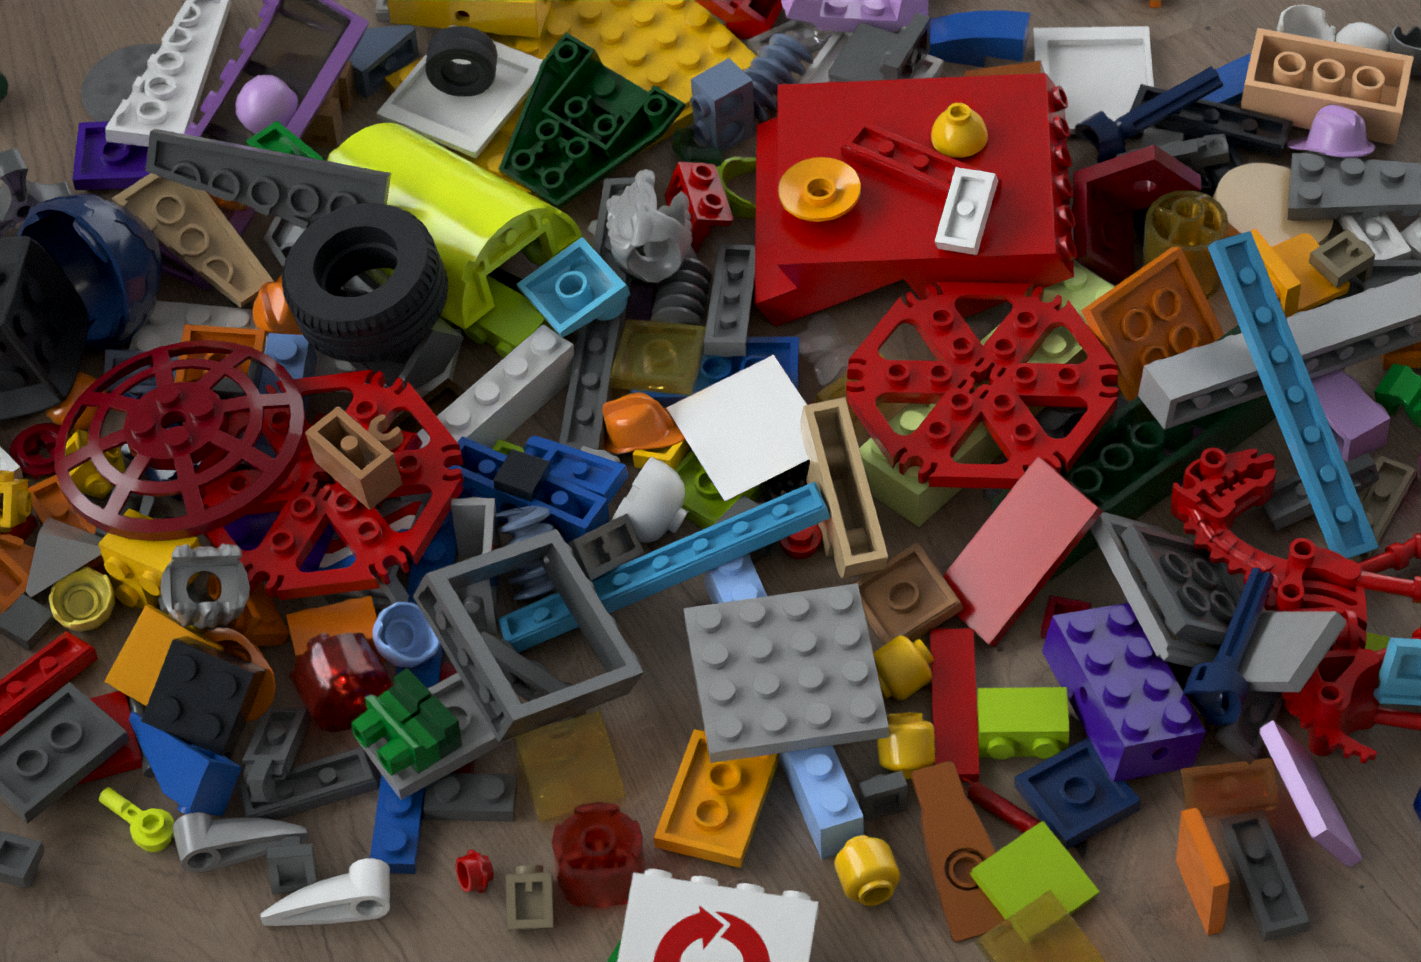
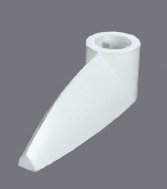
M374 858L358 860L351 865L349 873L313 883L276 902L261 913L260 919L263 926L317 925L381 918L390 910V867L387 863Z

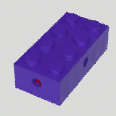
M1129 602L1053 615L1042 653L1060 686L1067 687V699L1090 738L1111 780L1117 782L1193 767L1206 731L1185 694H1183L1166 661L1156 656Z

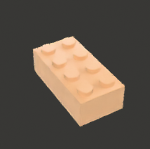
M1257 28L1244 84L1241 109L1293 121L1294 127L1311 129L1313 120L1321 108L1328 105H1339L1355 111L1364 119L1367 140L1396 145L1414 56Z

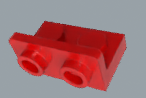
M678 162L664 197L667 206L670 207L673 198L679 192L687 195L689 200L688 211L691 215L690 222L692 224L690 230L693 239L691 246L695 253H698L704 237H707L710 233L711 225L730 226L733 221V215L714 164Z

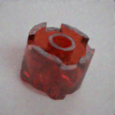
M361 632L343 633L330 636L328 633L316 635L307 642V651L296 662L294 669L289 674L293 687L310 717L317 722L320 729L330 732L352 729L351 723L353 720L367 711L365 698L369 695L379 697L393 687L387 670L371 643Z
M592 802L574 808L573 815L566 818L561 825L558 823L555 826L551 842L558 885L565 893L566 900L574 906L594 908L628 904L633 872L645 874L646 869L643 836L639 822L636 819L633 821L630 816L620 812V806L616 804Z

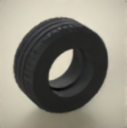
M378 203L353 204L336 209L320 217L306 228L293 244L285 260L282 274V288L285 300L308 343L317 351H320V353L328 355L333 359L356 363L380 361L394 357L413 347L427 335L441 316L446 304L449 286L446 269L440 254L423 222L401 208ZM378 268L394 270L390 278L372 292L357 297L336 296L347 281L362 272Z

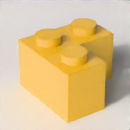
M130 508L123 514V516L132 518L153 519ZM107 533L98 543L116 598L128 607L136 606L144 609L146 605L150 604L156 608L159 604L158 598L162 596L160 588L162 573L172 560L173 551L176 546L188 544L191 549L200 547L198 538L192 536L178 540L146 541L128 539ZM200 572L194 573V575L188 580L186 589L199 575Z

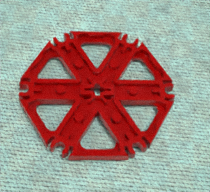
M936 282V288L931 284L925 285V300L916 299L911 291L906 293V304L899 297L848 359L847 379L860 381L846 382L847 403L891 467L894 469L895 465L899 462L900 474L904 475L910 467L918 466L920 467L918 483L924 484L929 480V487L1012 489L1037 457L1043 459L1059 474H1061V466H1063L1067 474L1117 408L1118 387H1106V385L1115 386L1118 383L1117 364L1069 300L1062 308L1061 295H1057L1052 302L1045 303L1042 302L1044 288L1039 286L1033 290V284ZM962 299H999L1010 302L1013 308L986 343L982 345L957 311L955 305ZM907 323L914 326L938 361L887 360L882 358L878 351L898 326ZM1060 326L1070 331L1088 356L1084 362L1079 364L1027 363L1053 329ZM989 377V385L983 384L975 390V382L981 383ZM876 403L936 405L912 434L899 435L890 427L877 408ZM1027 406L1087 407V411L1068 436L1062 439H1054L1046 434ZM982 422L1008 461L1003 464H962L955 462L952 458L978 424Z
M372 369L294 379L301 397L309 394L341 390L351 392L353 399L345 412L367 431L369 430L370 422L381 414L386 416L390 426L399 412L403 410L410 412L429 435L430 440L421 449L392 452L403 484L386 498L432 493L414 526L406 532H396L388 525L375 507L369 510L335 479L334 485L326 484L323 488H320L319 481L327 482L332 476L315 462L306 436L297 464L285 482L266 501L246 514L281 511L261 544L250 551L242 550L243 557L239 558L247 572L250 585L249 590L254 591L261 581L268 580L265 586L268 597L273 599L278 595L279 600L378 589L380 587L377 578L372 574L377 573L379 580L387 585L391 583L386 570L389 566L398 565L405 573L409 572L410 568L406 555L417 565L451 510L452 499H457L462 492L464 477L461 468L449 469L454 465H463L460 445L408 382L405 388L403 380L399 377L388 388H383L386 384L384 373L378 371L374 374ZM275 381L279 392L286 393L283 383ZM265 386L267 394L277 393L273 386ZM290 408L264 409L263 428L260 434L276 455L281 450L288 433L291 415ZM247 411L233 413L228 420L227 433L238 438L248 426L250 413ZM307 421V430H308L309 428H311V425H310V424L308 423V421ZM217 448L210 456L200 462L195 470V474L214 466L225 458L228 452ZM258 469L229 472L217 481L199 488L201 496H205L202 499L204 510L239 494L256 481L263 472ZM328 523L356 557L354 563L346 568L315 572H302L299 570ZM224 527L204 533L214 548H218L221 544L236 545Z

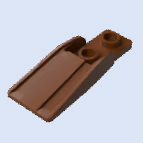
M947 761L913 771L911 781L922 810L920 823L927 865L952 940L961 942L1011 928L970 875L974 867L996 852L971 801L966 799L955 764Z

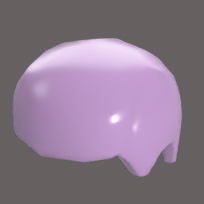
M258 75L247 82L237 96L235 104L236 115L241 123L254 134H257L275 121L280 122L287 128L296 113L298 98L296 93L274 75Z

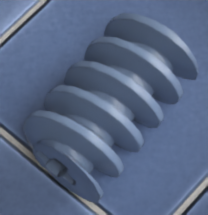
M774 34L771 36L769 45H765L760 50V57H755L751 61V68L744 70L753 80L754 117L760 121L765 122L769 119L768 114L763 109L764 106L771 110L778 108V103L772 97L773 95L778 97V85L797 84L796 79L791 73L793 72L800 76L806 73V69L800 61L802 60L808 64L814 63V58L809 50L790 36L784 34Z
M525 506L497 513L496 517L508 518L509 521L498 528V533L512 535V539L503 544L501 548L554 530L551 524L540 523V521L550 515V509L540 506ZM540 561L518 568L519 573L508 579L509 584L522 585L523 590L512 596L513 600L541 596L553 592L556 588Z

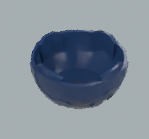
M71 194L59 196L41 202L29 209V213L21 224L17 236L30 237L39 243L54 259L80 294L87 309L89 320L85 348L98 352L112 347L117 348L126 343L145 325L156 306L155 301L162 279V258L158 245L159 241L154 231H151L144 221L124 206L104 200L97 195Z

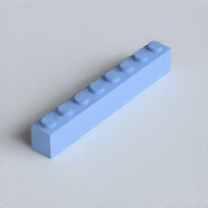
M749 553L704 572L705 587L712 604L767 596ZM833 746L779 753L780 764L821 859L837 855L849 839L864 835V816Z

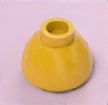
M964 103L951 104L947 110L938 116L932 127L931 141L934 148L941 154L949 157L964 158L972 156L981 151L988 140L987 127L983 119Z

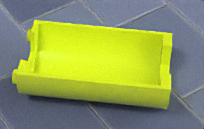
M381 123L365 127L345 140L327 158V161L391 173L387 205L410 212V214H413L423 222L428 229L440 254L448 278V295L441 316L463 329H467L495 307L486 278L489 273L537 237H539L543 255L548 259H552L583 237L578 225L566 213L400 124ZM379 268L389 277L394 272L393 269Z

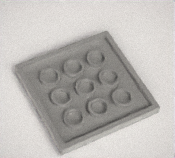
M858 583L684 608V620L710 763L889 737L887 715Z

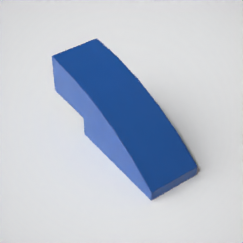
M987 10L955 13L931 19L930 51L928 55L944 60V62L978 67L985 66L987 57L1023 62L1029 38L1030 12Z

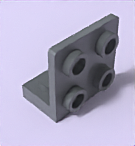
M916 13L909 25L903 26L900 29L899 34L865 23H859L828 70V78L837 82L912 79L930 51L931 17Z

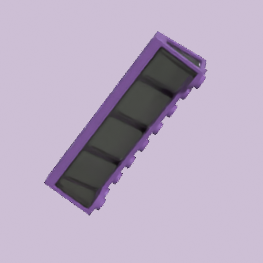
M263 0L262 3L264 5L258 14L263 19L257 30L251 27L248 29L239 45V48L244 51L238 61L233 59L228 61L219 78L224 81L218 93L213 90L209 92L200 108V111L205 113L198 125L191 122L184 134L246 146L245 141L255 134L247 129L236 115L235 104L237 96L243 86L256 76L274 75L284 81L297 95V110L287 129L301 140L362 40L369 21L333 0ZM208 193L242 238L257 213L254 211V208L233 200L229 202ZM158 243L162 258L161 272L210 291L213 285L161 243Z

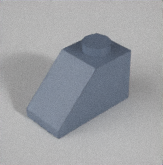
M402 25L366 29L362 40L349 60L352 61L355 87L358 94L367 99L385 84V77L404 68L419 56L414 27Z

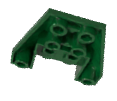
M565 32L541 62L499 166V171L554 207L561 209L660 139L685 109L686 105L655 85L648 92L604 66L595 49Z

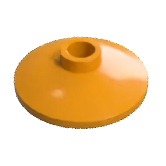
M817 157L803 160L790 167L782 176L778 191L781 204L790 214L803 220L821 222L836 219L849 212L859 200L861 184L858 174L848 164L833 158Z

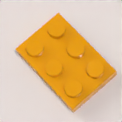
M694 729L655 832L654 847L741 868L780 759L779 753L710 763L705 732Z

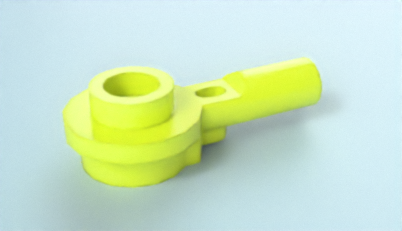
M108 787L102 791L99 796V802L131 824L132 840L137 846L149 852H157L165 849L171 843L174 836V820L167 811L156 808L142 811L112 788Z

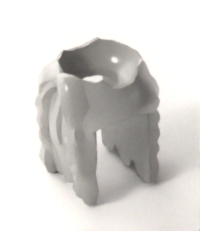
M644 169L636 174L634 183L631 186H626L622 195H614L606 202V209L608 211L606 227L609 230L608 236L610 237L611 253L620 271L645 282L658 283L665 278L671 277L683 265L685 257L693 249L691 246L693 240L692 232L690 231L692 228L690 222L691 215L688 211V197L683 192H679L673 198L670 207L663 205L657 210V199L654 191L655 174L651 170ZM643 246L645 256L640 255L636 248Z
M188 544L176 546L172 553V560L162 573L160 587L164 606L169 615L179 621L182 627L194 625L199 629L207 626L214 629L219 624L227 626L231 620L239 618L248 600L250 589L247 572L239 558L243 557L242 550L237 545L221 544L218 548L202 546L191 549ZM207 571L220 579L222 592L216 602L194 603L189 598L186 587L188 580L194 573Z

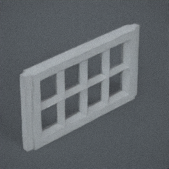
M1103 512L1090 529L1156 656L1161 657L1163 661L1193 668L1200 663H1213L1221 646L1206 644L1207 647L1200 646L1197 640L1185 637H1178L1179 640L1171 639L1165 627L1163 612L1157 610L1149 597L1150 595L1146 590V581L1140 580L1135 570L1137 567L1131 562L1128 552L1125 551L1119 540H1123L1121 534L1131 524L1165 533L1169 532L1163 530L1162 527Z

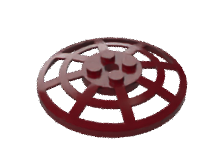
M214 340L185 341L157 347L113 367L95 380L78 397L66 414L57 434L54 449L55 472L62 492L74 511L88 523L107 533L128 539L146 541L178 540L201 535L226 526L250 513L266 501L285 482L297 464L305 444V432L307 430L305 405L296 382L287 370L269 355L252 347ZM215 353L228 355L220 362L206 359H183L170 362V358L188 354ZM249 359L268 368L283 383L286 393L259 394L257 387L251 379L236 369V367ZM153 363V367L130 377L111 393H102L124 376ZM182 369L209 370L196 383H174L172 371ZM226 376L237 383L246 396L221 400L212 389ZM151 377H156L157 388L146 393L139 400L123 396L139 383ZM87 407H98L90 424L88 445L65 457L67 441L75 423ZM290 408L291 415L288 433L281 450L274 459L254 447L263 428L264 409ZM110 410L127 413L123 429L102 438L100 437L103 423ZM250 411L248 426L241 440L228 434L227 414ZM185 422L182 426H175L167 430L173 423ZM127 444L134 459L123 474L108 462L103 453ZM217 448L229 453L214 466L195 474L193 465L210 456ZM91 459L100 475L116 486L105 508L94 504L83 495L69 474L70 471ZM242 461L263 472L256 481L239 494L204 510L199 488L205 487L224 477ZM148 467L157 470H176L178 479L173 481L155 482L140 480ZM131 493L155 497L182 494L187 515L164 519L132 518L120 514Z

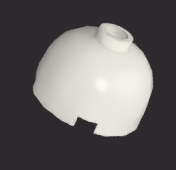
M650 457L634 480L633 487L627 497L623 498L612 518L614 520L627 514L640 543L657 541L667 530L675 534L688 513L681 508L686 492L684 483L678 473L661 460L658 461Z

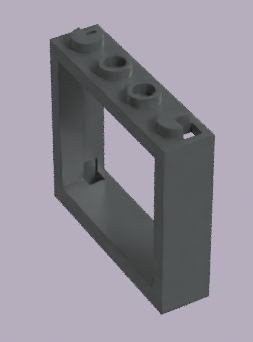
M557 529L426 573L413 595V598L499 743L630 693L644 673L640 667L637 655L629 649L618 630L615 619L606 611L596 594L593 583L586 578L575 560L572 548L564 542ZM540 561L607 673L521 704L454 590Z

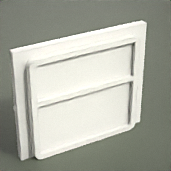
M493 41L497 49L498 58L496 75L492 85L481 94L470 97H457L441 92L430 83L425 70L426 54L376 112L377 118L388 123L400 124L429 140L477 158L529 95L543 60ZM452 60L453 62L458 64H471V62L467 60Z
M1149 26L1033 28L1034 61L1041 60L1044 72L1055 86L1060 85L1067 95L1069 105L1065 109V119L1068 123L1070 134H1076L1074 125L1099 111H1103L1114 122L1117 118L1130 112L1141 84L1154 87Z

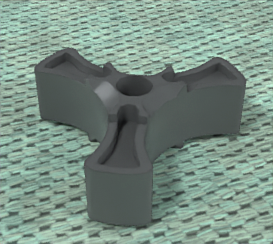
M10 149L0 153V178L2 180L0 187V237L9 228L15 229L17 223L24 221L30 208L46 200L72 194L67 182L43 185L38 184V181L31 182L27 180L28 169L19 149Z

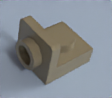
M1347 229L1310 253L1309 263L1337 288L1355 276L1363 283L1371 279L1375 253L1365 241L1359 240Z
M542 865L517 866L516 874H506L508 931L554 929L552 872L543 873Z

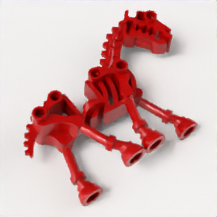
M1219 448L1205 449L1201 453V458L1192 462L1185 469L1183 488L1176 482L1173 483L1170 512L1175 518L1185 523L1183 530L1185 534H1194L1196 536L1194 547L1196 549H1207L1210 552L1211 563H1226L1228 565L1227 571L1230 575L1244 574V584H1246L1252 568H1260L1263 573H1272L1274 580L1263 605L1267 611H1337L1347 621L1346 626L1335 640L1336 644L1330 647V651L1326 653L1300 692H1282L1287 711L1300 719V727L1302 729L1308 730V748L1310 752L1316 756L1324 757L1340 748L1344 750V758L1349 759L1352 755L1360 757L1361 763L1366 764L1368 760L1376 759L1377 752L1355 741L1348 734L1358 730L1370 729L1375 724L1421 731V713L1379 706V701L1373 695L1374 690L1377 689L1378 672L1382 667L1387 647L1376 652L1371 649H1365L1367 638V604L1364 590L1412 598V603L1421 604V576H1414V580L1377 574L1390 568L1397 571L1406 568L1410 564L1409 560L1413 557L1421 559V533H1414L1413 537L1403 544L1395 542L1387 546L1385 552L1357 563L1353 560H1348L1337 552L1317 547L1314 542L1306 538L1295 539L1290 544L1288 560L1269 555L1245 543L1234 535L1230 529L1234 525L1235 518L1252 506L1264 505L1271 498L1274 492L1277 472L1274 469L1275 457L1270 453L1257 457L1258 450L1255 448L1225 454ZM1421 627L1415 630L1412 638L1409 639H1421Z

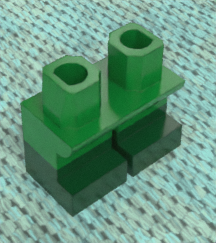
M405 668L393 677V687L379 697L369 695L365 698L367 711L351 723L354 737L364 748L370 747L381 738L388 742L377 750V757L382 767L391 776L409 766L419 774L462 746L459 720L434 695L432 696L429 689L408 668Z

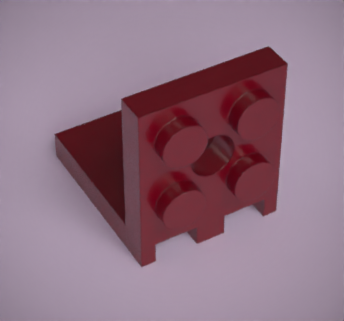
M1151 145L1073 172L1074 195L1071 210L1075 218L1073 242L1077 250V258L1073 260L1117 286L1134 274L1133 212L1151 207L1154 203L1155 205L1160 204L1161 200L1167 198L1169 201L1201 190V175L1156 145Z

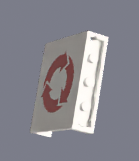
M659 869L645 870V874L633 872L617 962H809L815 922L818 919V902L811 901V897L808 894L798 891H784L783 896L764 893L765 889L763 887L747 883L737 884L736 889L718 886L719 882L717 880L704 876H693L691 881L672 879V873Z

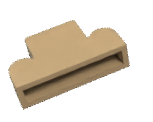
M846 398L805 405L801 415V432L804 447L810 460L807 484L816 482L831 517L818 523L826 557L834 556L841 579L884 570L888 554Z

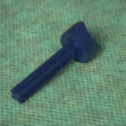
M1211 66L1122 115L1114 122L1103 111H1099L1074 125L1078 138L1084 139L1099 152L1097 163L1116 158V154L1126 153L1124 140L1134 137L1224 85L1216 69H1213Z
M1252 568L1213 663L1204 662L1197 664L1192 669L1183 690V694L1191 700L1207 723L1214 726L1234 724L1240 716L1249 693V685L1246 679L1238 672L1274 580L1272 573H1263L1260 568Z

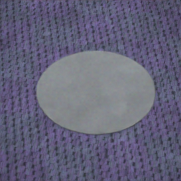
M137 44L121 48L100 59L89 70L82 84L81 99L85 110L95 121L111 120L123 99L127 100L133 91L132 85L137 77H142L145 73L147 61L152 53L157 54L162 44Z

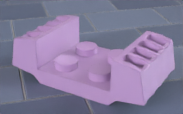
M781 0L788 19L813 23L818 30L854 32L859 23H865L895 33L903 26H908L916 13L928 16V0Z

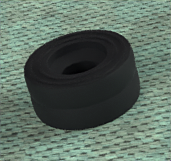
M455 26L443 29L432 37L428 45L425 65L427 78L435 88L448 95L470 97L481 94L492 85L495 79L498 58L496 46L489 36L471 27ZM452 60H467L471 62V64H458L453 62Z

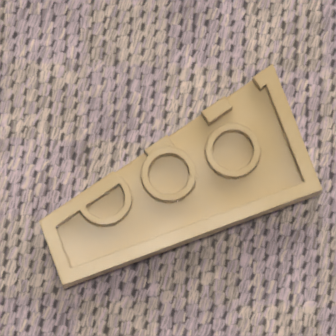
M150 173L112 198L113 203L124 206L144 221L150 230L154 231L159 243L240 308L258 296L260 287L267 282L274 283L272 277L206 191L196 190Z

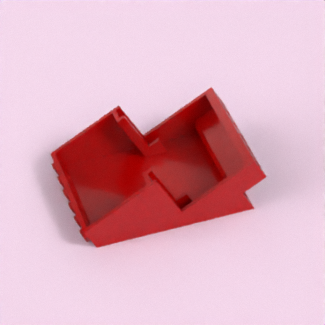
M1046 73L778 85L777 117L757 125L755 305L777 327L902 279L907 282L921 300H925V285L931 284L936 288V282L1033 284L1034 290L1039 286L1046 288L1073 278V259L1077 258V250L1072 240V228L1075 227V218L1070 209V198L1073 197L1074 192L1068 174V168L1072 166V160L1067 149V138L1070 137V129L1065 119V109L1068 108L1069 104L1064 89L1060 85L1055 86ZM964 103L981 116L988 132V140L984 148L972 156L964 158L951 157L984 172L995 173L998 178L1002 179V189L992 201L977 255L937 248L934 241L946 200L841 156L840 146L862 120L937 151L931 141L932 127L938 116L947 110L951 104ZM826 157L848 164L858 174L861 184V194L858 202L849 212L833 220L814 222L793 216L783 207L779 198L778 188L782 176L790 167L798 162L810 158ZM962 299L956 303L955 308L965 318L1008 301L999 299Z

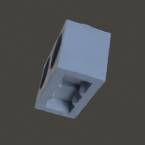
M730 58L691 79L692 97L690 98V103L693 109L694 123L692 125V132L701 145L706 144L718 156L755 135L753 80Z

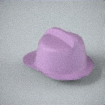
M1328 105L1321 108L1313 120L1309 136L1287 143V146L1292 149L1316 151L1329 156L1343 158L1367 156L1375 150V145L1367 140L1364 119L1355 111L1339 105Z

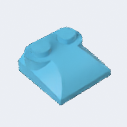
M583 237L516 284L518 289L562 338L594 319L604 321L619 316L627 305V297L631 295L627 285Z

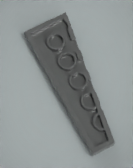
M153 129L150 131L146 162L147 172L196 190L207 191L211 195L229 202L233 200L254 208L256 212L267 216L270 214L277 216L303 229L308 228L320 217L339 208L362 203L387 205L391 173L160 129Z
M1292 153L1287 220L1338 219L1339 213L1361 212L1362 218L1378 217L1379 211H1402V216H1418V212L1421 211V163Z

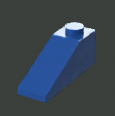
M131 712L129 722L163 794L179 803L177 810L185 815L201 812L223 817L242 767L223 755L221 756L141 722L143 714Z

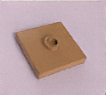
M918 541L889 559L884 570L867 573L852 583H858L865 619L883 645L899 635H903L911 642H914L928 633L930 629H934L964 610L961 602Z

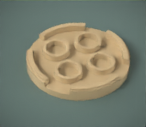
M1251 163L1233 168L1221 178L1213 197V209L1217 211L1220 220L1225 225L1224 232L1229 237L1257 228L1271 247L1302 233L1310 234L1321 246L1329 236L1334 219L1287 220L1291 169L1274 164Z

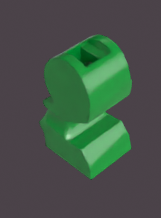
M1393 363L1374 391L1376 403H1380L1386 409L1389 416L1394 415L1401 405L1404 406L1405 413L1416 427L1421 429V376L1415 374L1408 365L1403 366Z

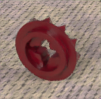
M54 423L36 424L24 429L15 437L10 446V457L20 466L23 476L32 475L38 481L42 475L49 474L51 477L56 475L54 449L61 425ZM40 444L49 452V458H42L39 454Z

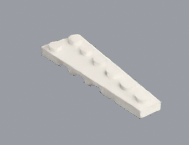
M231 0L185 1L175 17L173 25L164 34L162 46L157 54L152 53L147 61L145 73L142 77H137L132 85L133 91L127 100L123 99L105 129L106 142L148 147L150 131L153 129L185 133L193 121L231 7Z

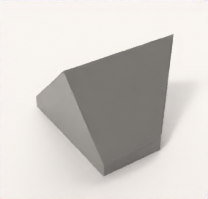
M48 517L38 532L26 587L29 597H33L100 556L101 551L98 543L103 538Z

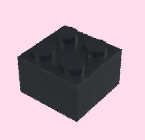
M189 636L175 638L172 640L141 722L221 756L235 751L267 669Z

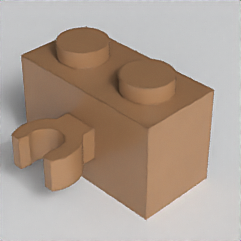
M337 406L305 433L315 462L371 510L403 484L394 454L390 451L402 443V432L399 427H395L391 432L382 434V432L389 428L384 414L375 417L370 422L369 430L367 431Z

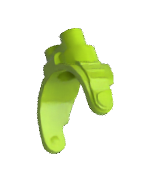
M731 157L724 160L722 165L716 167L732 215L744 219H756V205H752L750 201L737 196L726 187L728 181L742 173L756 171V158L746 157L742 159L741 157Z

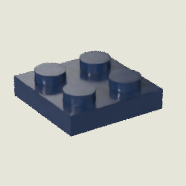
M1089 737L1015 776L1014 787L1039 819L1045 822L1066 850L1140 810V798L1125 780L1117 782L1111 780Z

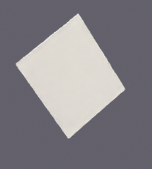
M774 355L667 407L668 412L724 501L809 460L801 432L803 406L807 404Z

